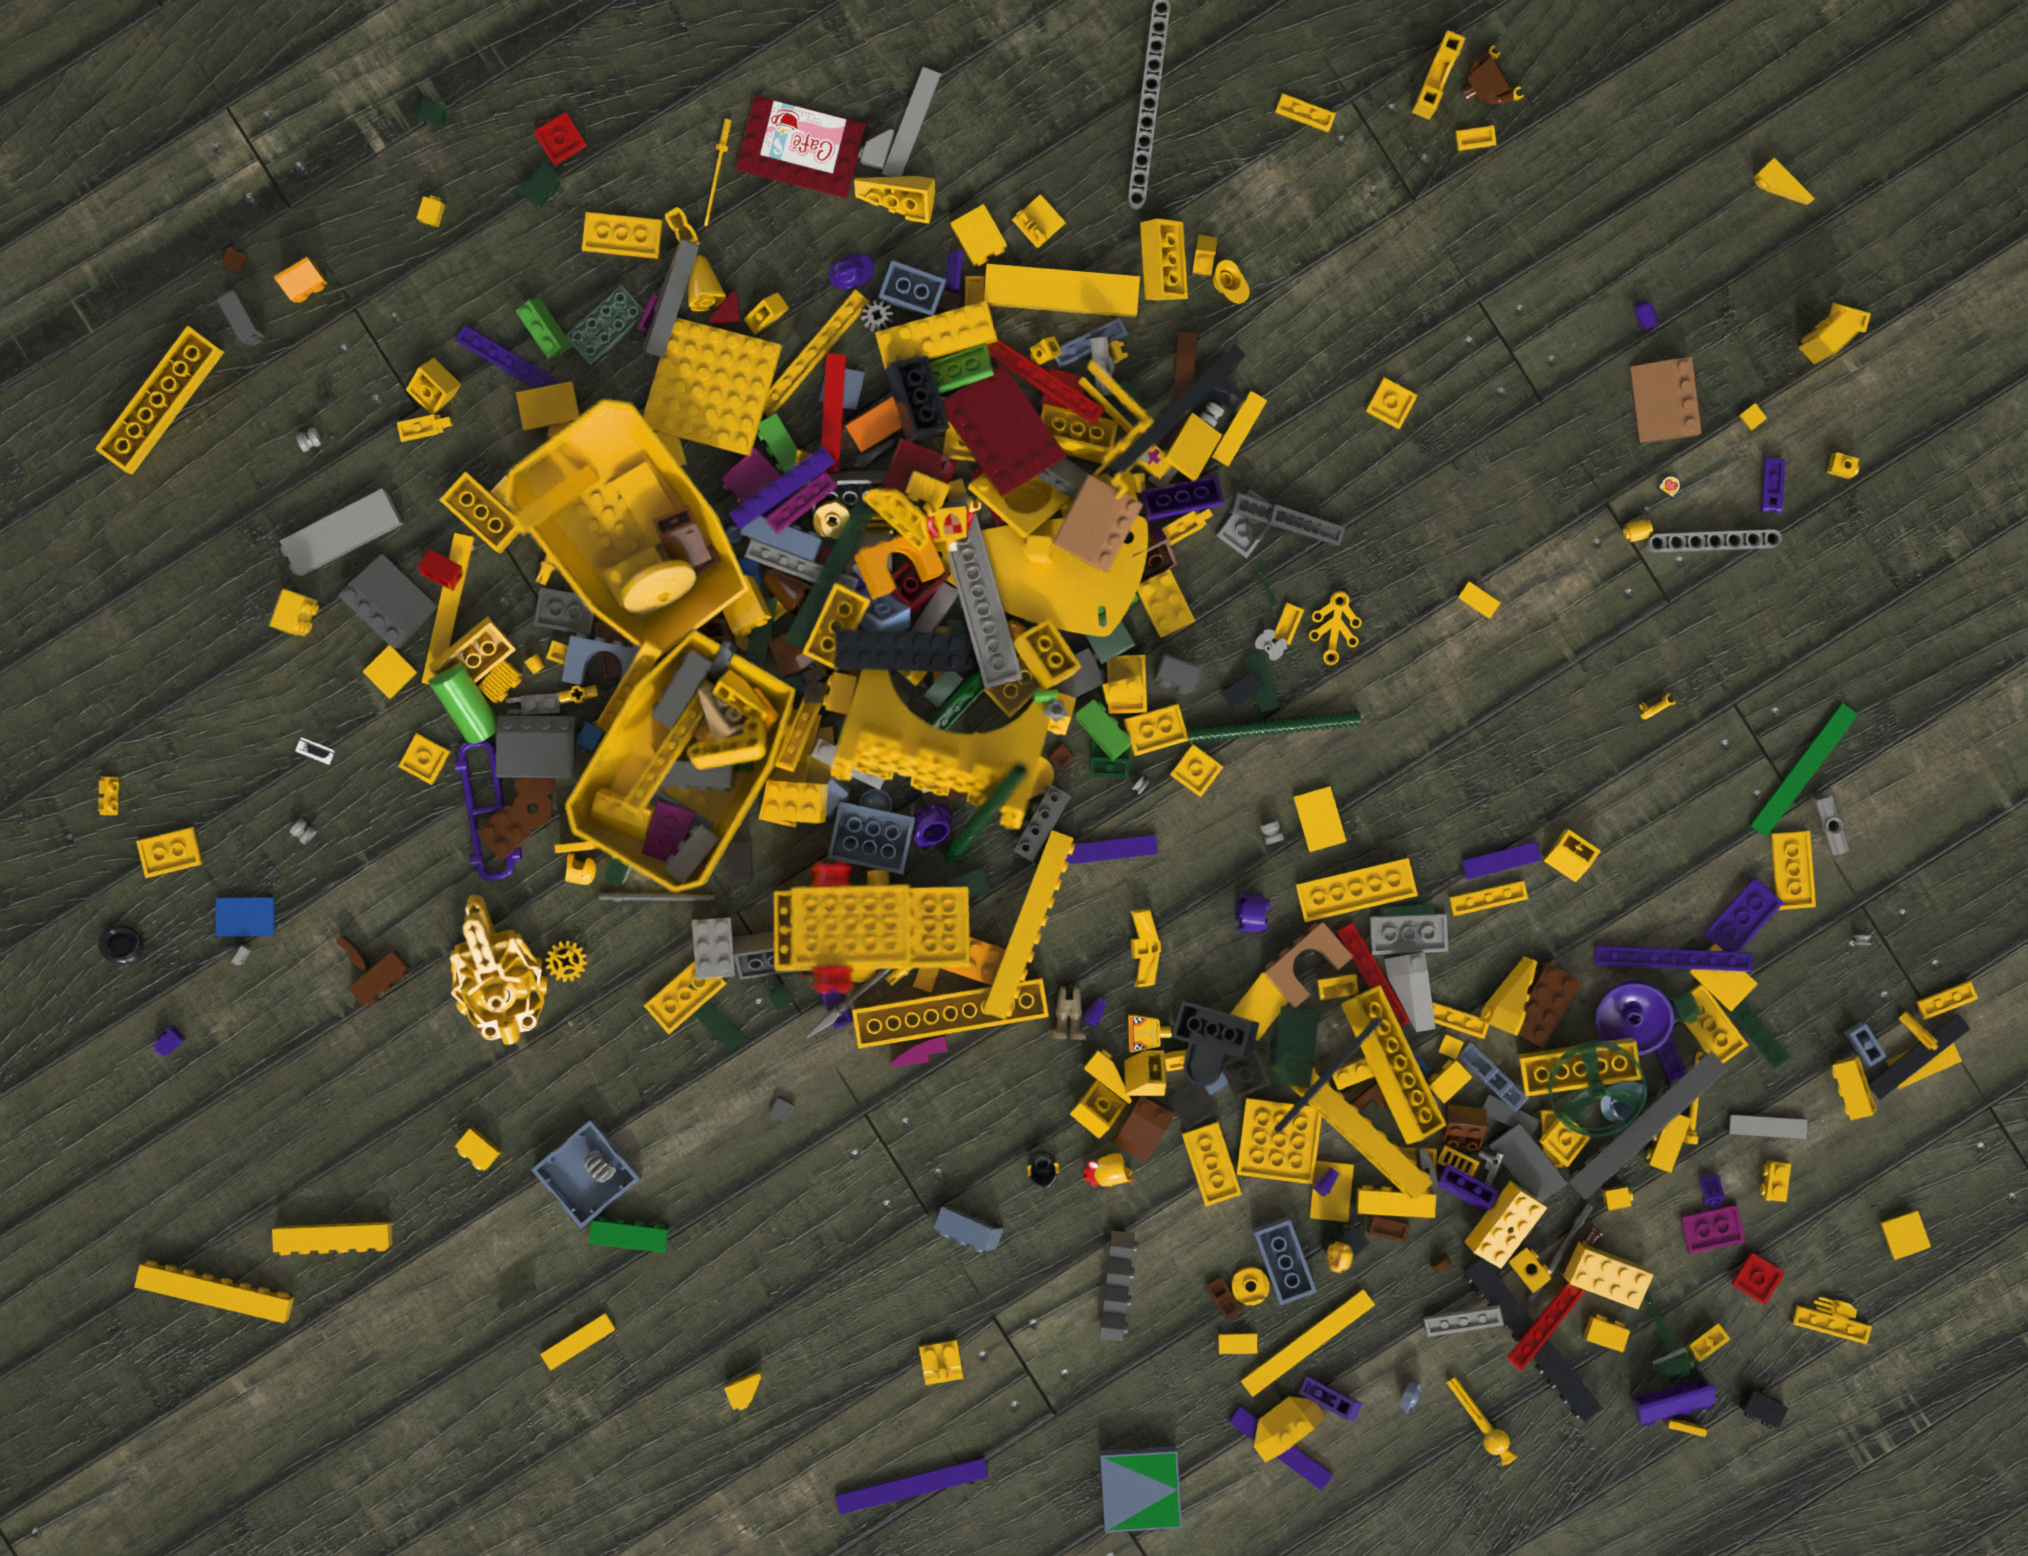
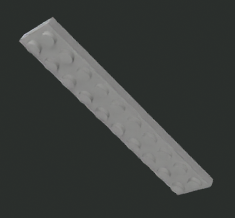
M967 496L942 504L940 509L966 506L967 509L969 508L967 500L969 498L972 499V497ZM975 511L966 538L956 540L958 551L947 552L984 686L985 689H990L1023 679Z

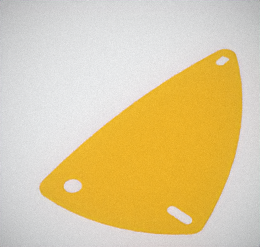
M1141 516L1136 517L1129 530L1134 534V540L1129 544H1122L1108 573L1095 570L1056 545L1053 564L1030 562L1027 556H1025V552H1023L1024 540L1027 541V537H1022L1010 525L981 530L1004 612L1034 623L1041 624L1050 619L1056 629L1086 635L1108 636L1127 612L1142 578L1147 555L1148 524ZM1065 518L1046 520L1029 535L1051 537L1054 541ZM937 542V545H934L936 551L943 553L940 560L943 566L951 573L947 581L956 586L945 543ZM1100 606H1104L1106 609L1107 624L1105 627L1099 625L1098 608Z

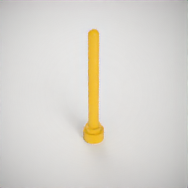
M1702 1052L1696 1053L1694 1067L1700 1062L1698 1058L1703 1054ZM1699 1097L1690 1104L1689 1118L1691 1121L1683 1143L1698 1144V1136L1695 1129Z

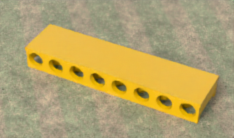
M987 264L984 301H987L989 306L1135 318L1138 308L1140 276Z

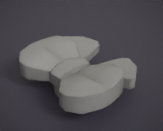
M1265 629L1256 639L1255 646L1257 649H1265L1271 660H1277L1282 656L1284 650L1287 649V641L1285 638H1282L1274 643L1272 639L1275 635V630Z

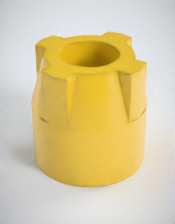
M538 654L524 662L533 674H536L545 667Z

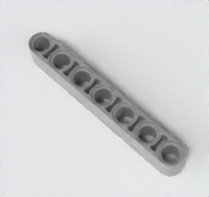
M1777 530L1668 533L1650 536L1647 538L1645 545L1648 551L1653 553L1765 549L1778 546L1782 541V535ZM1769 534H1772L1775 538L1773 544L1767 540ZM1731 535L1737 540L1735 545L1729 543ZM1749 535H1753L1755 537L1756 541L1754 545L1749 543ZM1711 536L1716 537V546L1710 544ZM1673 537L1679 540L1677 548L1671 544ZM1692 537L1697 538V547L1691 545L1690 540ZM1654 538L1660 541L1659 548L1653 547L1652 540Z

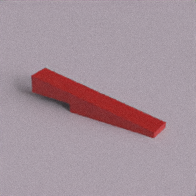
M827 353L821 448L824 446L835 461L832 466L825 470L826 472H839L841 466L846 354Z

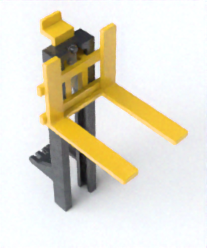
M1235 344L1154 423L1092 360L1088 365V369L1141 421L1134 428L1084 377L1079 380L1078 384L1101 407L1105 408V411L1128 433L1104 457L1103 461L1105 463L1094 472L1093 476L1096 478L1106 467L1110 466L1106 473L1113 479L1111 484L1119 491L1115 498L1119 499L1128 490V486L1121 478L1203 399L1225 405L1232 413H1237L1246 402L1247 397L1227 376L1238 367L1239 362L1246 354Z

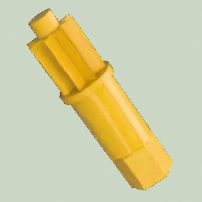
M1907 1011L1899 1017V1020L1929 1050L1931 1048L1933 1050L1938 1048L1936 1044L1938 1041Z

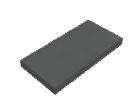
M1521 1122L1489 1144L1495 1153L1499 1151L1504 1154L1502 1158L1504 1165L1526 1191L1536 1196L1541 1202L1568 1184L1566 1178Z

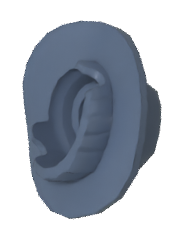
M1636 1081L1613 1083L1601 1095L1600 1107L1602 1113L1612 1122H1626L1634 1117L1637 1118L1641 1114V1110L1646 1107L1647 1092L1645 1087Z

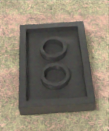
M540 588L534 626L586 635L592 634L595 613L590 610L579 594Z

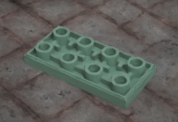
M621 285L565 336L586 361L592 365L638 324L644 309Z

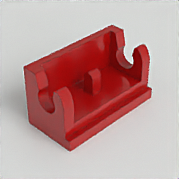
M430 549L418 564L421 575L454 591L455 586L463 576L460 573L462 570L461 565Z

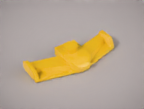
M1150 909L1130 910L1139 937L1131 939L1132 958H1140L1135 987L1155 985L1161 942L1157 935Z

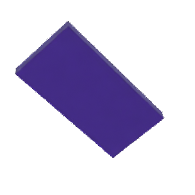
M1753 877L1702 935L1713 944H1717L1723 951L1740 952L1784 902Z

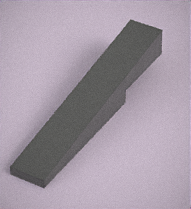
M680 239L654 307L655 315L642 346L643 350L647 353L664 357L699 249L698 244Z
M1240 493L1233 494L1228 510L1229 513L1340 546L1345 527Z

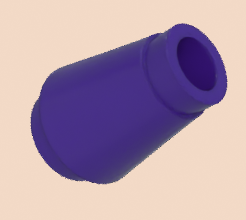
M1097 997L1083 1013L1082 1020L1095 1027L1101 1020L1107 1002Z
M1329 1168L1314 1182L1315 1185L1312 1188L1318 1194L1325 1197L1327 1194H1330L1339 1173Z

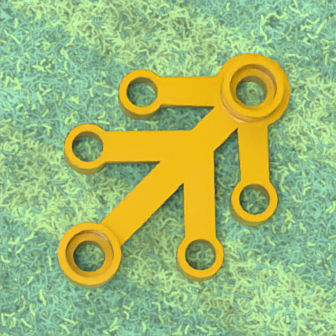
M1343 591L1333 593L1330 603L1320 611H1315L1312 614V620L1318 623L1323 620L1326 614L1334 610L1332 619L1317 630H1312L1309 633L1311 641H1318L1321 635L1331 629L1328 651L1323 654V660L1327 665H1334L1339 660V654L1336 652L1339 630L1346 638V643L1349 647H1356L1359 642L1358 638L1352 635L1341 619L1343 611L1350 620L1349 624L1352 628H1359L1362 623L1361 619L1356 617L1348 606L1349 596ZM1338 597L1343 599L1342 604H1337L1336 599ZM1316 613H1319L1321 615L1320 620H1316L1314 618V615ZM1353 619H1357L1359 621L1358 626H1353ZM1313 632H1316L1318 634L1317 639H1313L1311 637V634ZM1350 638L1356 640L1355 645L1349 643ZM1328 654L1334 656L1333 661L1327 659Z

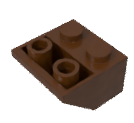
M1448 1104L1444 1120L1446 1126L1443 1128L1442 1146L1480 1151L1487 1129V1109Z

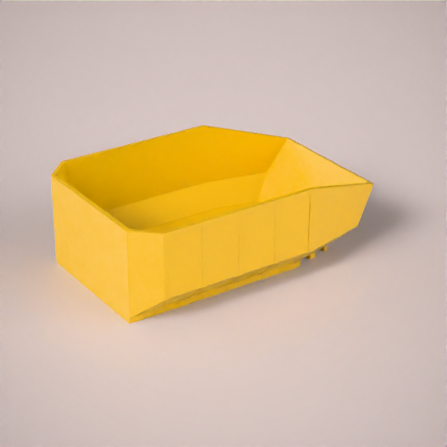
M603 400L509 472L506 501L517 514L588 465L600 479L599 482L529 531L590 610L640 648L646 639L662 647L663 650L659 655L660 657L749 588L719 516L658 439V436L652 431L633 405ZM647 461L675 510L690 505L706 546L711 544L721 561L697 576L689 592L675 603L654 612L637 614L629 612L625 606L620 607L603 572L652 547L613 482L615 479ZM663 544L657 545L656 547L663 561H670Z
M695 630L634 688L566 804L572 831L674 892L707 883L767 778L775 768V762L780 752L795 694L794 688L734 654L726 673L730 669L746 680L752 690L759 688L766 699L773 703L779 717L767 734L766 753L763 757L732 763L736 764L734 788H729V791H715V787H710V790H696V786H691V789H677V785H672V788L658 787L667 795L713 823L714 826L711 830L720 836L716 844L683 884L664 870L667 866L664 861L641 854L645 842L591 824V809L596 793L602 787L628 796L656 753L653 751L651 743L664 737L671 731V728L652 717L654 713L652 708L657 701L660 702L664 696L662 692L666 685H671L673 682L672 675L677 668L680 669L684 663L682 659L686 652H691V650L695 649L712 661L715 660L721 645ZM709 672L707 673V675H706V677H705L706 680L708 679ZM694 734L682 750L680 758L676 761L692 762L687 752L692 745L698 744Z

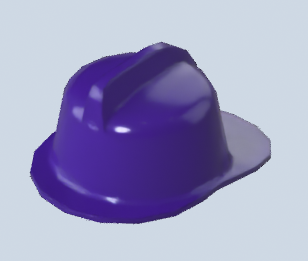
M861 254L842 258L834 262L830 267L829 279L832 285L838 289H850L865 284L873 277L874 264L871 259Z

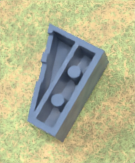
M941 1207L933 1228L939 1231V1235L947 1238L949 1236L956 1238L955 1242L966 1245V1243L972 1245V1249L980 1253L996 1250L1004 1230L1002 1227L998 1226V1228L988 1225L987 1221H979L966 1213L950 1207Z

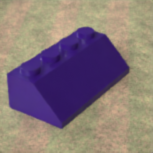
M1217 475L1199 478L1195 481L1190 480L1141 490L1147 520L1224 505Z
M1701 1378L1634 1397L1631 1400L1637 1421L1641 1425L1647 1426L1654 1424L1659 1419L1670 1420L1674 1418L1673 1415L1680 1413L1681 1415H1687L1692 1413L1694 1409L1705 1410L1710 1408V1405L1715 1404L1714 1385L1706 1378Z

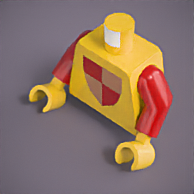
M969 498L967 500L969 508L967 509L966 506L939 509V506L932 502V507L928 504L924 505L927 532L935 543L945 542L946 552L958 551L956 540L966 538L975 511L981 507V502L978 499L973 504L974 501Z

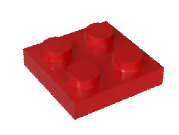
M566 112L534 131L535 136L554 166L587 147Z
M1750 1252L1731 1284L1763 1305H1766L1785 1272Z

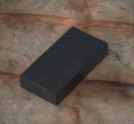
M1252 671L1222 694L1234 709L1265 686L1256 673Z

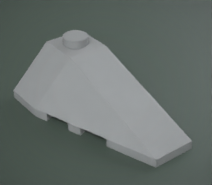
M1425 952L1384 959L1387 978L1403 1005L1415 1031L1436 1029Z

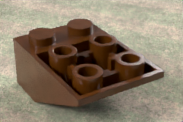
M690 505L653 519V523L670 561H684L694 567L712 559Z

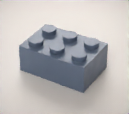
M891 260L879 294V300L925 317H931L936 315L947 284L946 279Z

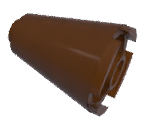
M770 567L763 575L764 583L792 617H797L799 615L797 612L800 609L804 611L816 595L813 591L817 590V588L813 584L778 569Z

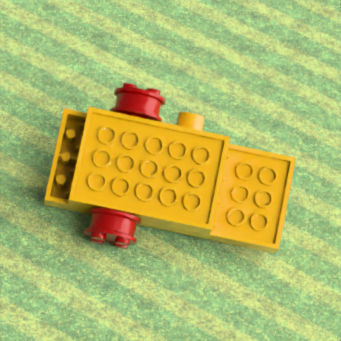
M839 861L834 862V865H827V862H815V866L810 867V871L813 872V883L810 884V888L774 891L775 970H811L814 973V984L811 985V989H816L819 994L830 993V990H836L837 993H849V989L854 988V984H851V972L854 969L970 967L968 887L910 888L909 885L889 886V871L886 870L867 871V886L853 887V883L850 882V872L853 870V867L847 866L846 862Z

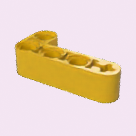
M750 718L744 723L742 736L694 744L688 749L687 753L694 766L698 769L759 759L766 753L767 734L759 719Z

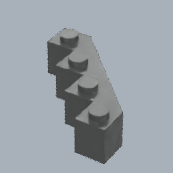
M1112 1231L1100 1339L1123 1341L1124 1334L1128 1333L1129 1323L1125 1322L1127 1307L1131 1306L1132 1295H1128L1130 1280H1134L1135 1268H1131L1133 1253H1137L1138 1241H1134L1135 1233Z

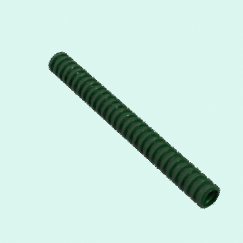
M1349 710V712L1343 711V713L1338 711L1337 714L1331 712V714L1325 713V715L1320 713L1318 716L1316 714H1313V716L1309 714L1307 717L1304 715L1301 717L1295 716V718L1290 716L1289 719L1287 717L1283 719L1278 718L1277 720L1272 718L1270 721L1269 719H1266V721L1261 719L1260 722H1257V720H1254V722L1248 721V723L1242 721L1241 724L1239 722L1233 724L1232 722L1230 725L1224 723V725L1218 724V726H1215L1213 724L1212 727H1209V725H1206V727L1200 726V728L1194 726L1192 729L1188 727L1187 733L1188 741L1190 744H1193V742L1199 743V741L1203 743L1205 740L1211 742V740L1217 741V739L1222 741L1224 738L1226 740H1229V738L1235 739V737L1238 739L1241 737L1246 738L1247 736L1252 738L1253 735L1258 737V735L1264 736V734L1270 736L1272 733L1273 735H1276V733L1281 735L1282 732H1285V734H1288V732L1294 733V731L1300 733L1301 730L1303 732H1306V730L1310 732L1312 729H1315V731H1318V729L1324 730V728L1329 730L1330 727L1336 729V727L1342 728V726L1348 728L1349 725L1351 727H1354V725L1358 727L1361 724V717L1358 710H1355V712Z
M1016 762L1012 765L951 844H949L943 853L947 862L954 864L959 861L1000 808L1023 782L1029 773V769L1024 763Z

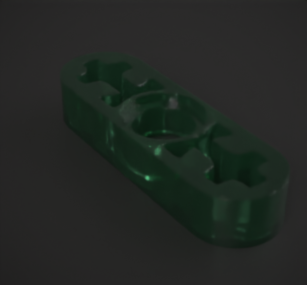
M1434 904L1378 907L1379 917L1434 914Z

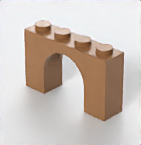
M1323 922L1313 923L1307 929L1309 932L1305 936L1301 934L1293 941L1295 945L1290 949L1286 947L1279 953L1280 958L1278 960H1272L1265 966L1266 970L1263 974L1293 1008H1296L1310 996L1296 979L1293 972L1294 960L1301 951L1305 949L1317 950L1335 970H1339L1353 958Z

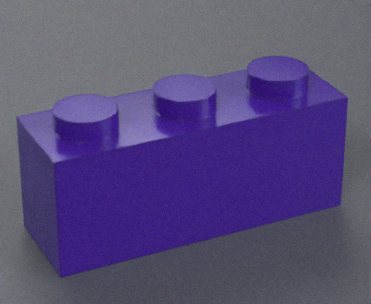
M1449 1164L1442 1167L1437 1176L1439 1188L1484 1212L1492 1208L1499 1192Z

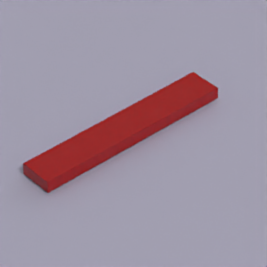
M1353 922L1335 931L1344 947L1353 956L1351 959L1367 987L1371 989L1381 985L1399 1026L1402 1027L1411 1022Z
M1567 1281L1506 1356V1359L1519 1371H1522L1586 1290L1571 1285Z

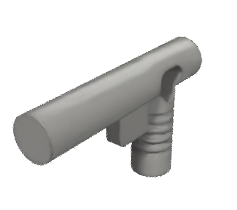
M1481 1150L1478 1154L1479 1158L1487 1161L1485 1169L1490 1171L1485 1184L1492 1187L1504 1156L1502 1152L1497 1151L1496 1155L1492 1156Z

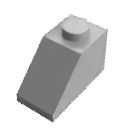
M889 129L867 141L865 147H861L858 158H861L862 165L883 171L895 135L894 130Z

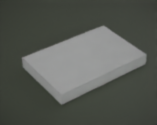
M1251 489L1246 494V496L1267 502ZM1232 513L1216 536L1247 558L1271 525Z

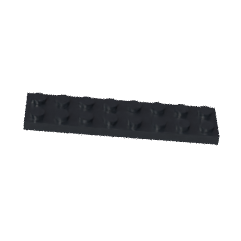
M834 629V669L978 673L980 670L970 634Z

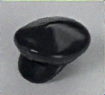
M114 925L104 930L101 934L98 948L106 960L120 965H130L140 958L144 950V941L142 936L132 928L124 925Z

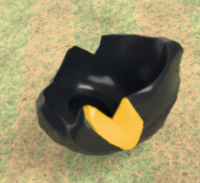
M1046 1151L1035 1153L1028 1160V1176L1033 1183L1041 1186L1043 1189H1047L1057 1179L1059 1173V1164L1056 1162L1055 1156Z

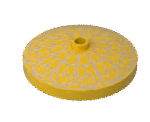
M667 561L654 565L642 571L627 583L621 593V600L626 610L632 613L644 614L663 609L675 603L689 592L696 580L695 572L692 566L684 561Z

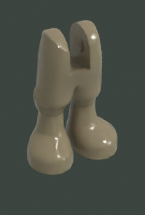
M1062 985L1059 989L1057 1008L1055 1010L1058 1019L1057 1026L1051 1031L1050 1039H1067V1018L1069 1016L1071 1019L1069 1039L1086 1040V1032L1081 1030L1080 1027L1083 1011L1081 1009L1079 986H1073V1000H1066V985Z

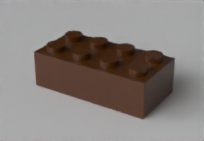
M1544 961L1527 991L1530 997L1529 1001H1525L1523 1011L1526 1012L1518 1035L1544 1048L1582 982Z

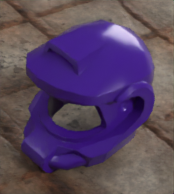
M932 803L914 813V822L918 827L913 839L919 847L935 845L949 834L952 816L943 804ZM925 830H931L933 835L927 836L923 833Z

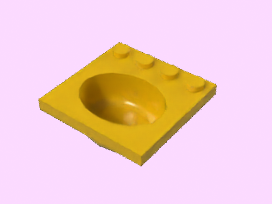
M985 473L970 483L968 488L1024 538L1072 499L1049 483L1041 480L1038 476L1003 498L1000 497Z

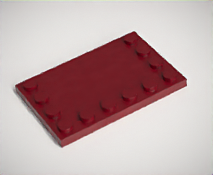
M1001 363L993 368V376L967 384L943 399L942 404L947 420L1000 497L1003 498L1065 459L1066 454L1004 364Z

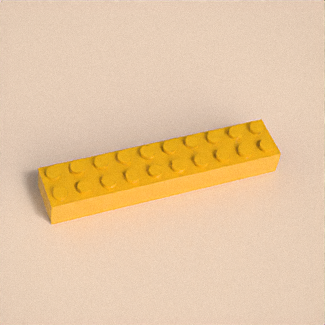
M1040 977L1020 981L1018 986L1021 988L1018 999H1013L1012 1006L1015 1007L1011 1017L1007 1016L1006 1020L983 1011L992 986L854 1008L852 1013L858 1048L1049 1017L1043 979Z

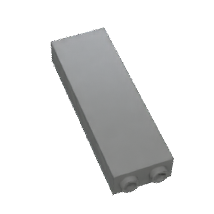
M382 488L280 540L282 545L280 550L285 557L288 556L291 562L289 567L293 574L303 576L403 525V522L387 490Z

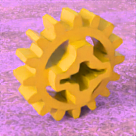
M568 940L566 945H564L563 941L559 942V947L556 945L552 946L554 951L547 952L551 957L545 959V961L550 962L546 969H552L550 975L556 974V980L562 977L563 982H567L568 978L572 982L575 981L574 976L581 977L580 971H586L583 965L588 964L587 961H584L587 954L581 953L584 948L578 949L577 942L571 945L570 940ZM561 949H569L566 954L558 953ZM575 954L578 955L579 962L576 961ZM569 957V962H571V964L565 966V961L563 959ZM554 960L557 961V963H558V966H559L558 969H557L556 966H555ZM567 969L576 970L571 974H565Z

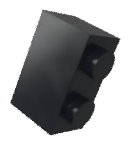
M1751 1387L1740 1406L1744 1411L1743 1415L1752 1420L1755 1417L1762 1420L1761 1424L1770 1429L1772 1426L1779 1429L1789 1409L1784 1404Z

